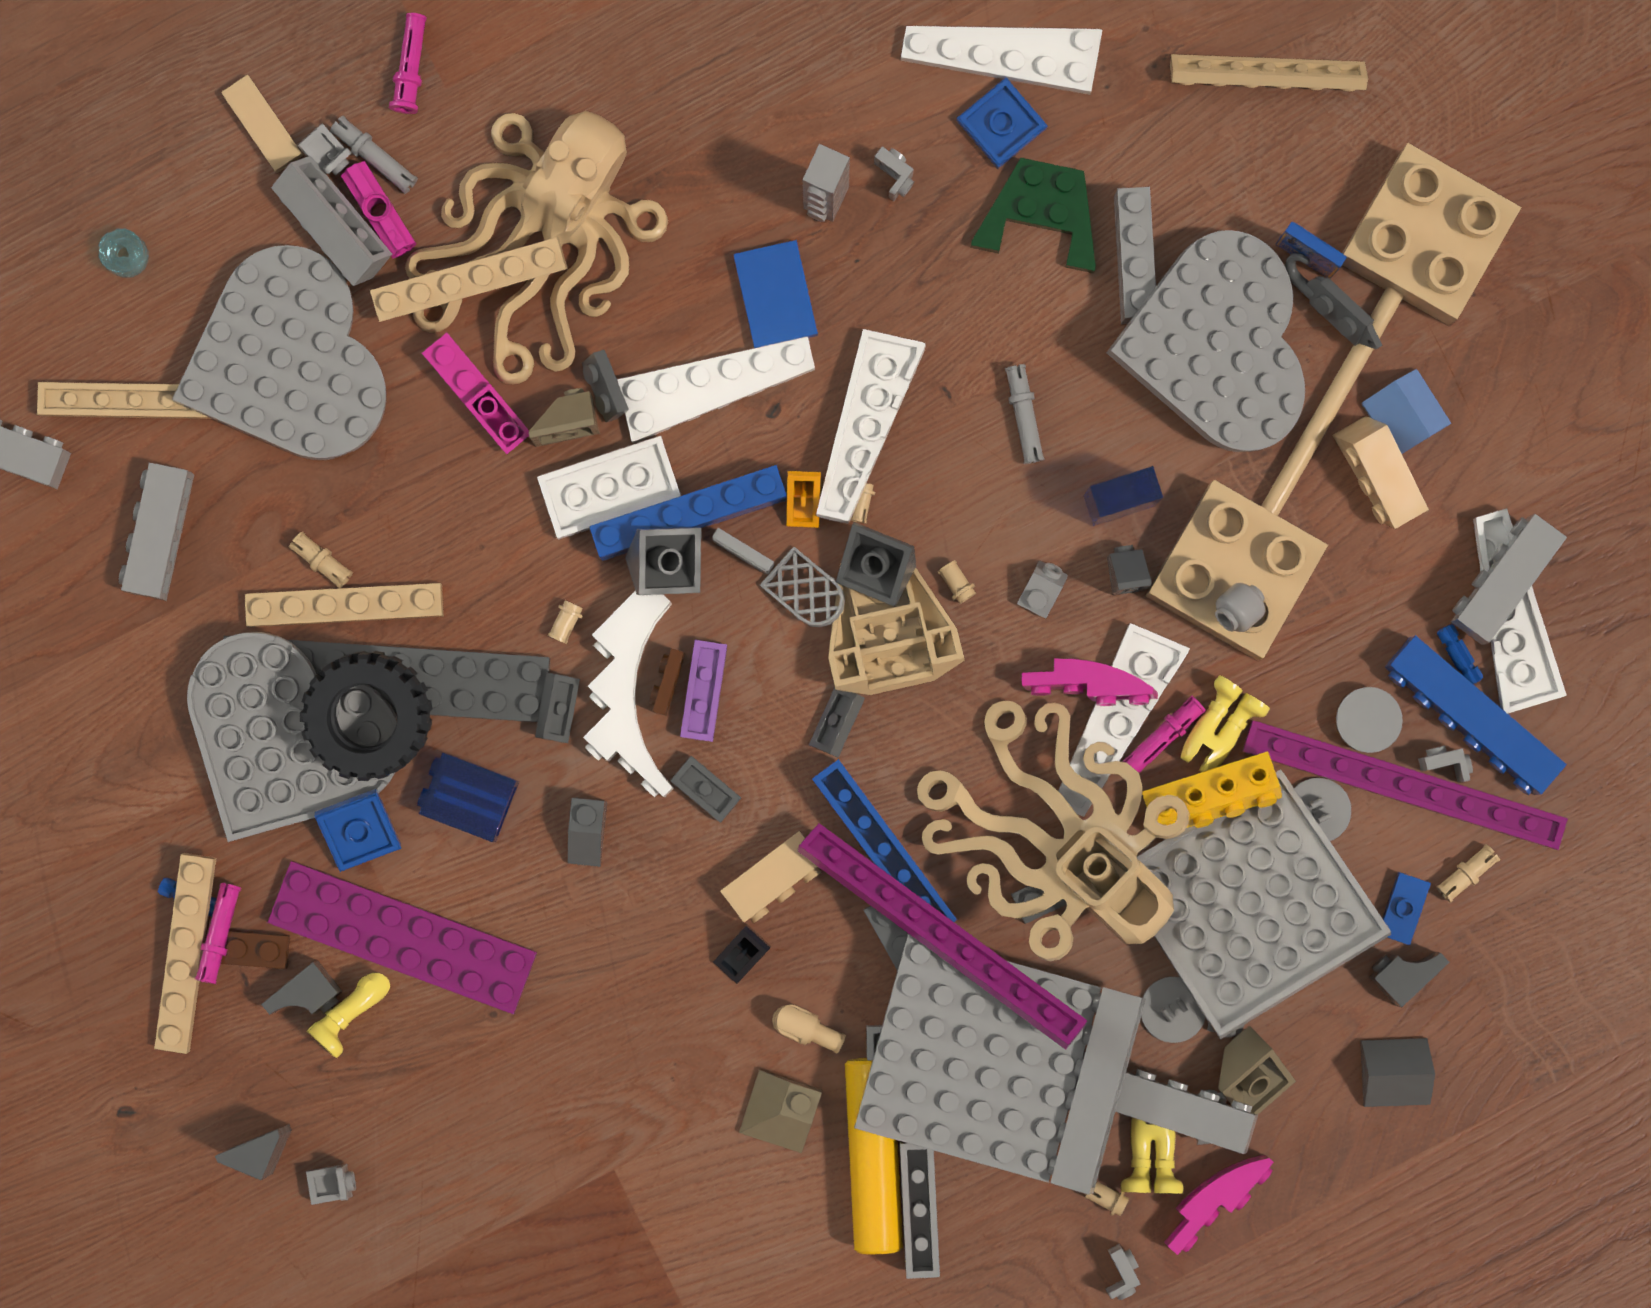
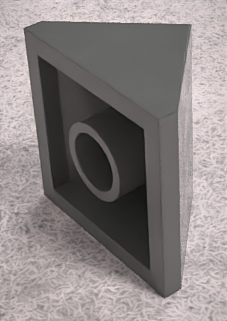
M854 522L850 530L836 582L889 605L896 606L916 568L914 546Z
M701 527L637 529L625 557L636 594L700 593Z
M1427 1038L1360 1040L1364 1107L1431 1104L1435 1070Z
M290 1124L232 1147L216 1155L215 1158L218 1163L256 1179L263 1180L275 1171L292 1131Z

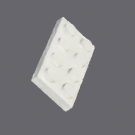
M661 436L537 477L558 540L589 530L591 525L681 496Z

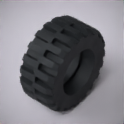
M359 651L329 663L309 683L310 687L308 691L304 692L301 701L304 703V708L300 711V722H304L305 728L301 733L304 741L309 740L312 746L309 751L313 757L319 756L324 761L322 766L327 770L335 769L339 772L340 777L346 779L357 777L358 781H369L371 778L382 779L405 767L417 756V753L424 746L428 739L426 737L432 725V719L430 718L432 702L427 699L426 691L428 689L424 681L420 683L415 676L418 673L412 667L407 668L403 665V660L396 656H385V652L374 651L368 653ZM358 685H373L382 689L392 699L397 711V724L394 732L385 742L375 746H362L351 741L342 732L337 721L336 709L340 698L350 688Z

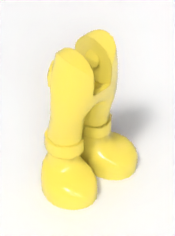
M1221 675L1214 682V687L1217 691L1216 700L1211 701L1207 711L1191 730L1180 757L1189 763L1199 752L1202 744L1212 749L1204 759L1199 769L1200 772L1219 767L1235 746L1242 730L1244 731L1248 725L1246 721L1252 717H1265L1270 710L1267 705L1257 698L1244 693L1234 713H1231L1226 724L1215 735L1214 732L1222 718L1228 713V708L1243 691L1236 684Z
M370 973L364 976L357 983L356 989L333 1009H329L325 1013L326 1016L320 1021L315 1022L307 1032L331 1055L338 1058L343 1052V1046L338 1038L340 1029L345 1030L353 1019L383 999L390 989L389 980L380 973Z
M1132 1117L1131 1149L1133 1159H1131V1167H1134V1171L1131 1177L1121 1182V1192L1151 1193L1150 1154L1151 1141L1154 1140L1156 1150L1154 1193L1183 1194V1184L1174 1177L1172 1169L1175 1168V1160H1173L1175 1131L1154 1124H1147L1145 1121Z

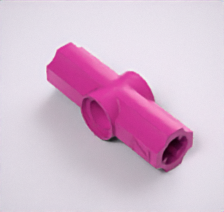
M366 162L356 163L347 168L341 177L380 240L392 253V259L403 256L417 245ZM376 204H385L386 211L383 215L379 217L371 215V210Z

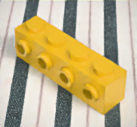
M1268 751L1142 791L1146 808L1157 797L1173 795L1180 798L1185 803L1190 814L1187 828L1192 826L1196 828L1205 827L1213 823L1214 819L1223 816L1228 818L1237 817L1243 814L1245 809L1255 806L1260 808L1268 807L1275 804L1277 799L1282 798L1281 787ZM1166 809L1159 814L1157 821L1163 825H1170L1175 823L1178 814L1174 809Z

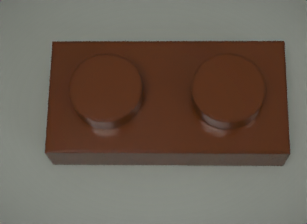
M671 648L669 655L663 654L658 673L663 674L660 686L654 685L649 704L654 705V713L664 716L668 714L685 657V653Z
M229 931L225 948L228 950L226 956H222L221 964L287 969L290 936Z

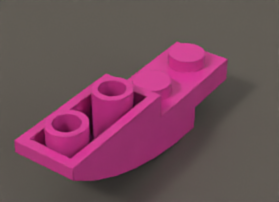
M447 332L422 352L424 357L506 454L529 436L527 427Z
M1054 658L1053 672L1022 673V686L1027 691H1031V695L1036 696L1050 695L1051 690H1063L1064 694H1082L1083 689H1087V697L1092 701H1096L1097 706H1115L1116 700H1129L1130 705L1149 704V699H1158V692L1140 678L1118 668L1093 661Z
M1266 1155L1248 1158L1217 1172L1205 1180L1176 1207V1210L1185 1218L1164 1243L1177 1255L1182 1250L1184 1252L1189 1251L1198 1240L1195 1234L1203 1225L1206 1227L1210 1226L1218 1217L1220 1212L1217 1208L1222 1205L1230 1213L1235 1208L1238 1211L1242 1209L1251 1198L1249 1191L1256 1183L1259 1185L1263 1184L1271 1175L1273 1170L1270 1167L1274 1162Z

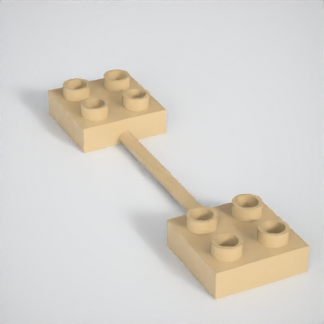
M1409 143L1399 153L1342 252L1347 257L1342 264L1343 266L1385 289L1370 315L1375 320L1372 325L1379 339L1402 299L1446 325H1452L1462 313L1522 208ZM1362 344L1353 345L1261 506L1216 480H1213L1208 485L1145 595L1147 598L1251 658L1259 661L1265 657L1328 547L1326 543L1280 518L1278 515L1371 355L1373 348ZM1236 583H1244L1249 586L1254 585L1264 595L1265 613L1263 617L1245 632L1226 630L1215 616L1217 599Z

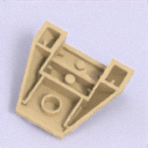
M916 568L896 606L889 605L838 584L843 590L845 603L839 618L832 624L828 656L836 690L873 695L934 681L965 661L956 626ZM836 595L835 606H839L840 595Z

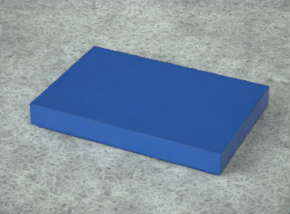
M797 240L733 254L754 348L807 336L808 338L818 336Z

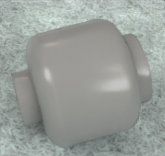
M1234 584L1216 601L1217 611L1215 616L1218 622L1231 632L1247 631L1265 613L1264 595L1254 585Z

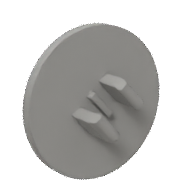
M1364 687L1349 693L1340 703L1336 714L1337 729L1343 741L1351 748L1365 753L1379 752L1392 745L1400 734L1403 722L1402 712L1397 701L1386 691L1374 687Z
M1311 778L1299 783L1294 788L1329 841L1336 839L1346 830L1351 818V803L1348 795L1340 785L1325 778Z
M1165 977L1157 980L1149 986L1142 997L1146 999L1141 1015L1143 1024L1159 1040L1169 1043L1186 1041L1196 1035L1204 1024L1205 1015L1180 977Z

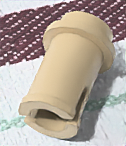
M866 483L850 521L867 524L871 496H874L876 493L873 491L874 485Z
M955 560L938 571L953 593L952 599H957L959 604L976 594L973 590L975 585L968 582Z
M565 600L563 605L558 606L561 610L548 636L567 644L578 617L581 619L583 617L580 614L583 608Z
M1096 1182L1094 1193L1086 1194L1084 1197L1110 1210V1215L1112 1216L1114 1214L1121 1216L1129 1201V1198L1124 1196L1125 1192L1118 1193L1099 1182Z

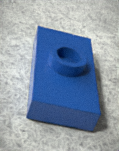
M1401 872L1397 873L1382 917L1391 930V935L1387 938L1406 945L1411 944L1431 883Z

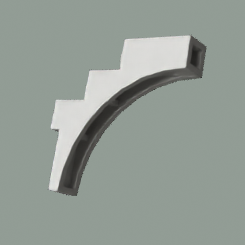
M634 591L592 634L597 640L593 646L605 658L608 659L613 655L615 659L588 685L593 691L589 697L602 710L606 706L611 710L583 738L588 742L585 748L598 761L602 757L610 761L619 753L621 757L618 762L630 774L636 770L645 779L641 785L651 795L656 797L660 793L663 797H666L674 788L658 770L645 746L637 720L635 691L637 670L644 647L655 625L672 603L663 594L637 595L636 591Z

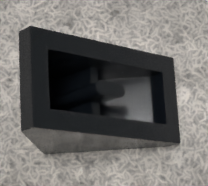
M747 924L713 963L738 984L771 946Z

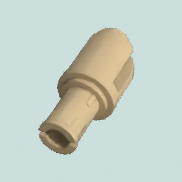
M793 1004L782 1006L773 1014V1027L778 1033L804 1046L812 1041L837 1054L846 1037V1034H841L820 1024L818 1015Z

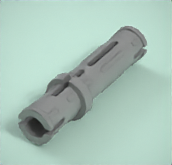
M345 116L338 118L339 124L335 121L330 132L351 148L352 154L356 157L360 155L402 190L404 194L410 191L409 186L413 188L418 178L374 143L369 133H362Z
M1020 364L1018 367L1015 365L1005 368V372L1007 373L1011 397L1008 398L1009 404H1013L1024 464H1030L1031 462L1043 461L1045 458L1042 453L1032 400L1035 399L1034 392H1030L1025 369L1026 365Z

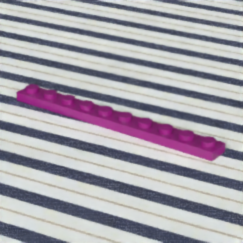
M1254 720L1250 723L1242 752L1253 756L1268 751L1273 762L1554 850H1559L1568 818Z
M820 823L799 845L798 852L1065 1050L1087 1023L1085 1018Z

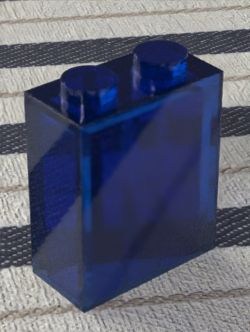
M1153 466L1092 485L1083 495L1093 526L1155 507L1164 498Z
M442 753L441 758L435 757L429 771V775L433 777L429 789L423 788L417 802V806L421 807L419 815L490 842H497L520 781L447 753Z

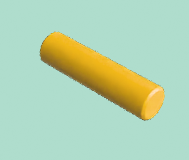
M867 1058L850 1059L845 1063L854 1250L859 1254L895 1253L903 1248L898 1140L854 1128L873 1060H867Z

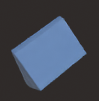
M1417 369L1395 380L1361 403L1370 418L1388 425L1401 454L1452 424Z

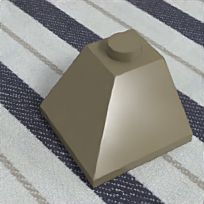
M583 388L567 390L564 392L565 396L559 397L553 402L529 431L530 439L536 447L600 434L590 391L584 392Z
M1251 1026L1236 1035L1224 1049L1218 1089L1231 1105L1233 1100L1252 1106L1251 1113L1259 1114L1296 1082L1274 1050Z
M759 1069L739 1133L802 1153L822 1089Z

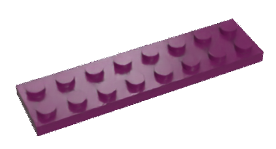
M291 861L267 922L511 1014L516 1012L538 953Z

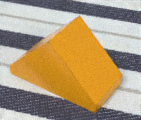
M788 471L786 526L819 528V517L816 516L820 501L821 472Z

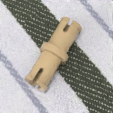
M300 532L292 540L293 542L290 543L289 548L311 564L310 568L314 572H321L337 585L339 589L348 582L349 579L347 577L350 578L353 572L331 556L332 552L329 549H322L307 537L304 532Z
M1486 844L1466 863H1459L1457 865L1458 869L1440 885H1437L1436 888L1451 903L1470 884L1476 885L1479 882V877L1496 862H1499L1500 858L1497 854L1494 855L1495 851Z

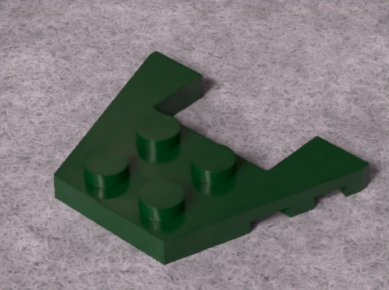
M1020 158L972 239L970 248L999 254L1006 221L1071 234L1072 237L1065 268L1094 273L1096 264L1084 171Z

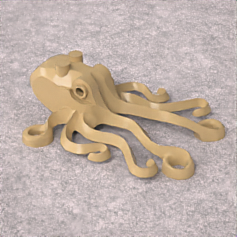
M589 111L570 115L560 125L544 152L533 143V129L530 122L516 113L504 114L492 126L491 136L496 149L507 156L526 155L533 163L532 169L526 170L505 163H488L468 170L459 186V197L464 211L463 216L454 218L451 215L454 201L450 198L446 199L441 209L442 219L451 228H461L469 224L473 219L474 204L472 190L478 181L486 178H502L512 180L513 184L498 193L489 202L483 212L476 232L468 240L449 245L418 249L407 258L405 269L407 276L412 279L436 272V270H430L425 274L419 273L416 269V263L420 260L463 256L478 251L492 237L500 214L509 207H516L520 210L521 219L507 241L498 250L477 257L470 262L521 248L532 234L542 231L544 241L559 237L561 247L565 243L575 245L578 249L577 260L571 268L559 277L550 297V308L565 352L564 358L557 361L552 359L550 355L551 346L548 343L541 345L539 348L540 359L545 367L555 372L562 371L571 366L575 358V347L565 311V299L572 287L590 270L595 259L599 238L605 241L612 253L615 271L610 278L590 284L582 289L579 294V306L582 312L592 317L604 314L611 306L610 301L603 300L599 306L592 307L589 304V297L593 294L609 293L618 289L629 275V256L618 233L604 217L609 213L621 216L629 234L640 242H654L661 238L667 230L668 218L665 210L657 202L640 200L635 204L629 205L609 194L610 186L623 164L627 151L624 134L605 118ZM516 125L520 128L522 138L519 142L507 143L504 141L503 131L507 126ZM645 212L653 213L657 219L655 227L651 230L639 228L637 225L639 215ZM550 274L528 280L517 293L500 307L495 323L493 369L498 379L504 384H520L526 381L532 374L534 367L533 356L525 346L508 340V325L514 311L536 295ZM462 299L441 304L443 315L438 321H428L424 316V310L413 312L415 323L423 331L429 333L444 330L457 316ZM510 355L521 357L523 361L522 370L512 374L507 372L503 366L505 358Z
M1001 701L992 704L985 716V729L1004 771L1011 781L1031 789L1050 806L1064 828V838L1056 839L1051 837L1027 818L992 815L981 810L955 776L940 770L929 772L923 776L918 784V799L929 810L942 812L954 805H959L965 816L987 830L1021 834L1046 856V863L1039 869H1031L1025 866L1011 845L994 836H979L937 844L932 839L934 832L952 829L951 822L945 819L935 820L922 832V842L925 849L934 854L981 849L989 850L1001 859L1008 872L1016 880L1027 886L1044 891L1042 896L1030 901L1008 903L1002 897L998 870L993 865L984 863L973 866L967 876L969 889L974 894H981V887L976 881L977 876L981 873L988 874L989 902L1001 916L1011 918L1028 917L1043 912L1064 899L1067 907L1061 916L1057 914L1042 918L1031 928L1029 944L1031 950L1041 959L1054 961L1068 954L1074 939L1071 926L1085 908L1125 944L1145 943L1155 936L1168 922L1174 911L1172 893L1137 859V854L1155 838L1171 839L1185 831L1189 824L1190 816L1185 803L1173 795L1157 797L1146 808L1143 823L1145 829L1137 835L1127 834V830L1138 813L1142 798L1143 786L1139 772L1125 762L1095 763L1093 757L1098 751H1102L1109 756L1114 755V748L1107 743L1096 742L1085 749L1083 760L1085 767L1090 772L1096 774H1118L1127 781V796L1122 812L1117 815L1104 790L1094 782L1075 773L1070 766V715L1068 710L1061 704L1047 703L1035 715L1034 725L1039 732H1045L1047 730L1046 716L1049 713L1058 714L1059 724L1055 751L1056 772L1069 789L1085 796L1093 804V814L1088 819L1082 820L1062 794L1043 779L1022 772L1014 762L1007 745L1022 735L1026 727L1027 717L1021 706L1013 701ZM1005 713L1014 714L1015 721L1013 725L1006 729L997 727V721L1001 715ZM945 783L947 785L946 795L941 799H931L929 797L931 788L936 784ZM1171 808L1177 812L1178 816L1175 823L1170 825L1158 823V816L1163 810ZM1058 930L1060 934L1059 944L1054 948H1045L1042 945V937L1046 932Z

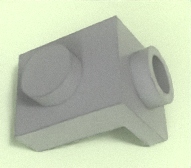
M323 123L297 145L307 157L311 156L325 174L332 172L336 175L349 164L346 158L351 154V151L348 148H344Z
M882 146L874 157V164L897 180L889 191V198L895 201L899 195L904 197L913 186L915 181L911 178L913 177L914 169L905 163L907 159L900 152L893 148L888 151Z
M1039 561L1017 604L1046 619L1068 575L1063 573L1062 569L1053 563Z
M1445 746L1426 750V757L1418 758L1421 771L1453 764L1458 783L1470 781L1469 774L1473 773L1470 756L1464 754L1463 748L1446 751Z
M347 1164L308 1170L306 1172L311 1205L336 1200H348L353 1196L352 1191L356 1190L354 1172L348 1171Z
M1120 1244L1108 1249V1252L1123 1280L1107 1287L1105 1290L1110 1299L1117 1297L1118 1300H1123L1136 1292L1135 1287L1140 1285L1134 1269L1139 1266L1131 1250L1123 1251Z

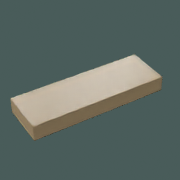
M246 75L221 92L276 173L285 169L291 162L304 156L249 75Z

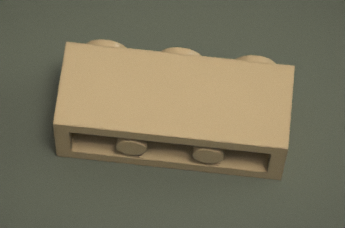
M800 831L721 890V893L743 922H746L748 919H751L753 923L757 922L769 912L766 908L769 903L775 899L782 903L796 892L792 887L801 879L808 883L822 872L818 866L798 852L799 845L805 839Z

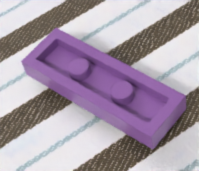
M700 640L694 641L680 734L682 738L713 742L727 644Z

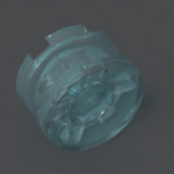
M125 228L116 229L110 233L107 232L101 238L98 246V256L101 263L114 275L122 278H131L140 274L145 269L149 260V251L145 242L133 231ZM126 248L129 256L119 257V250Z

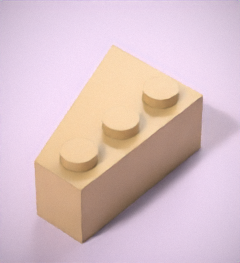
M1365 416L1332 435L1358 478L1362 491L1372 502L1373 514L1380 524L1384 523L1396 529L1429 510L1388 425Z

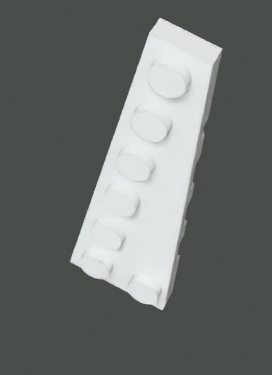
M906 26L900 61L1000 79L1007 77L1011 81L1090 95L1102 30Z
M863 329L816 512L817 517L849 524L923 356L926 343Z
M807 336L618 379L620 389L629 408L625 415L632 443L642 441L669 430L673 426L696 419L700 415L723 408L732 402L747 396L750 397L769 387L777 386L815 370Z
M1507 508L1473 519L1480 571L1484 569L1488 572L1495 562L1491 559L1494 552L1502 543L1507 545L1514 536L1510 533L1513 526ZM1531 586L1491 640L1500 708L1507 714L1567 696Z
M1130 623L1111 666L1132 674L1152 686L1158 692L1159 699L1190 648ZM1149 699V704L1130 705L1129 700H1116L1115 706H1097L1095 703L1070 762V766L1075 773L1102 788L1110 774L1090 772L1085 767L1083 760L1085 749L1096 742L1107 743L1114 748V755L1109 756L1102 751H1098L1093 757L1095 763L1120 761L1158 699ZM1062 782L1058 791L1076 814L1084 817L1092 805L1091 801L1085 796L1069 789Z

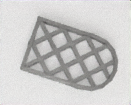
M795 547L788 552L760 584L766 592L794 614L798 620L811 627L830 625L839 618L844 609V593L835 579L830 577ZM797 554L808 563L798 564ZM793 556V565L784 566ZM813 567L824 577L814 578ZM809 568V578L798 579V569ZM793 570L794 580L782 581V571ZM778 573V582L769 583ZM825 581V592L814 593V582ZM830 582L836 586L837 591H830ZM809 583L810 594L799 595L798 584ZM794 585V595L783 597V586ZM778 587V596L768 588ZM840 595L839 606L830 607V596ZM826 597V607L815 608L814 598ZM810 598V609L799 610V599ZM794 600V610L784 601ZM831 611H836L835 614L831 616ZM826 612L825 621L815 622V613ZM810 614L811 622L804 619L800 615Z

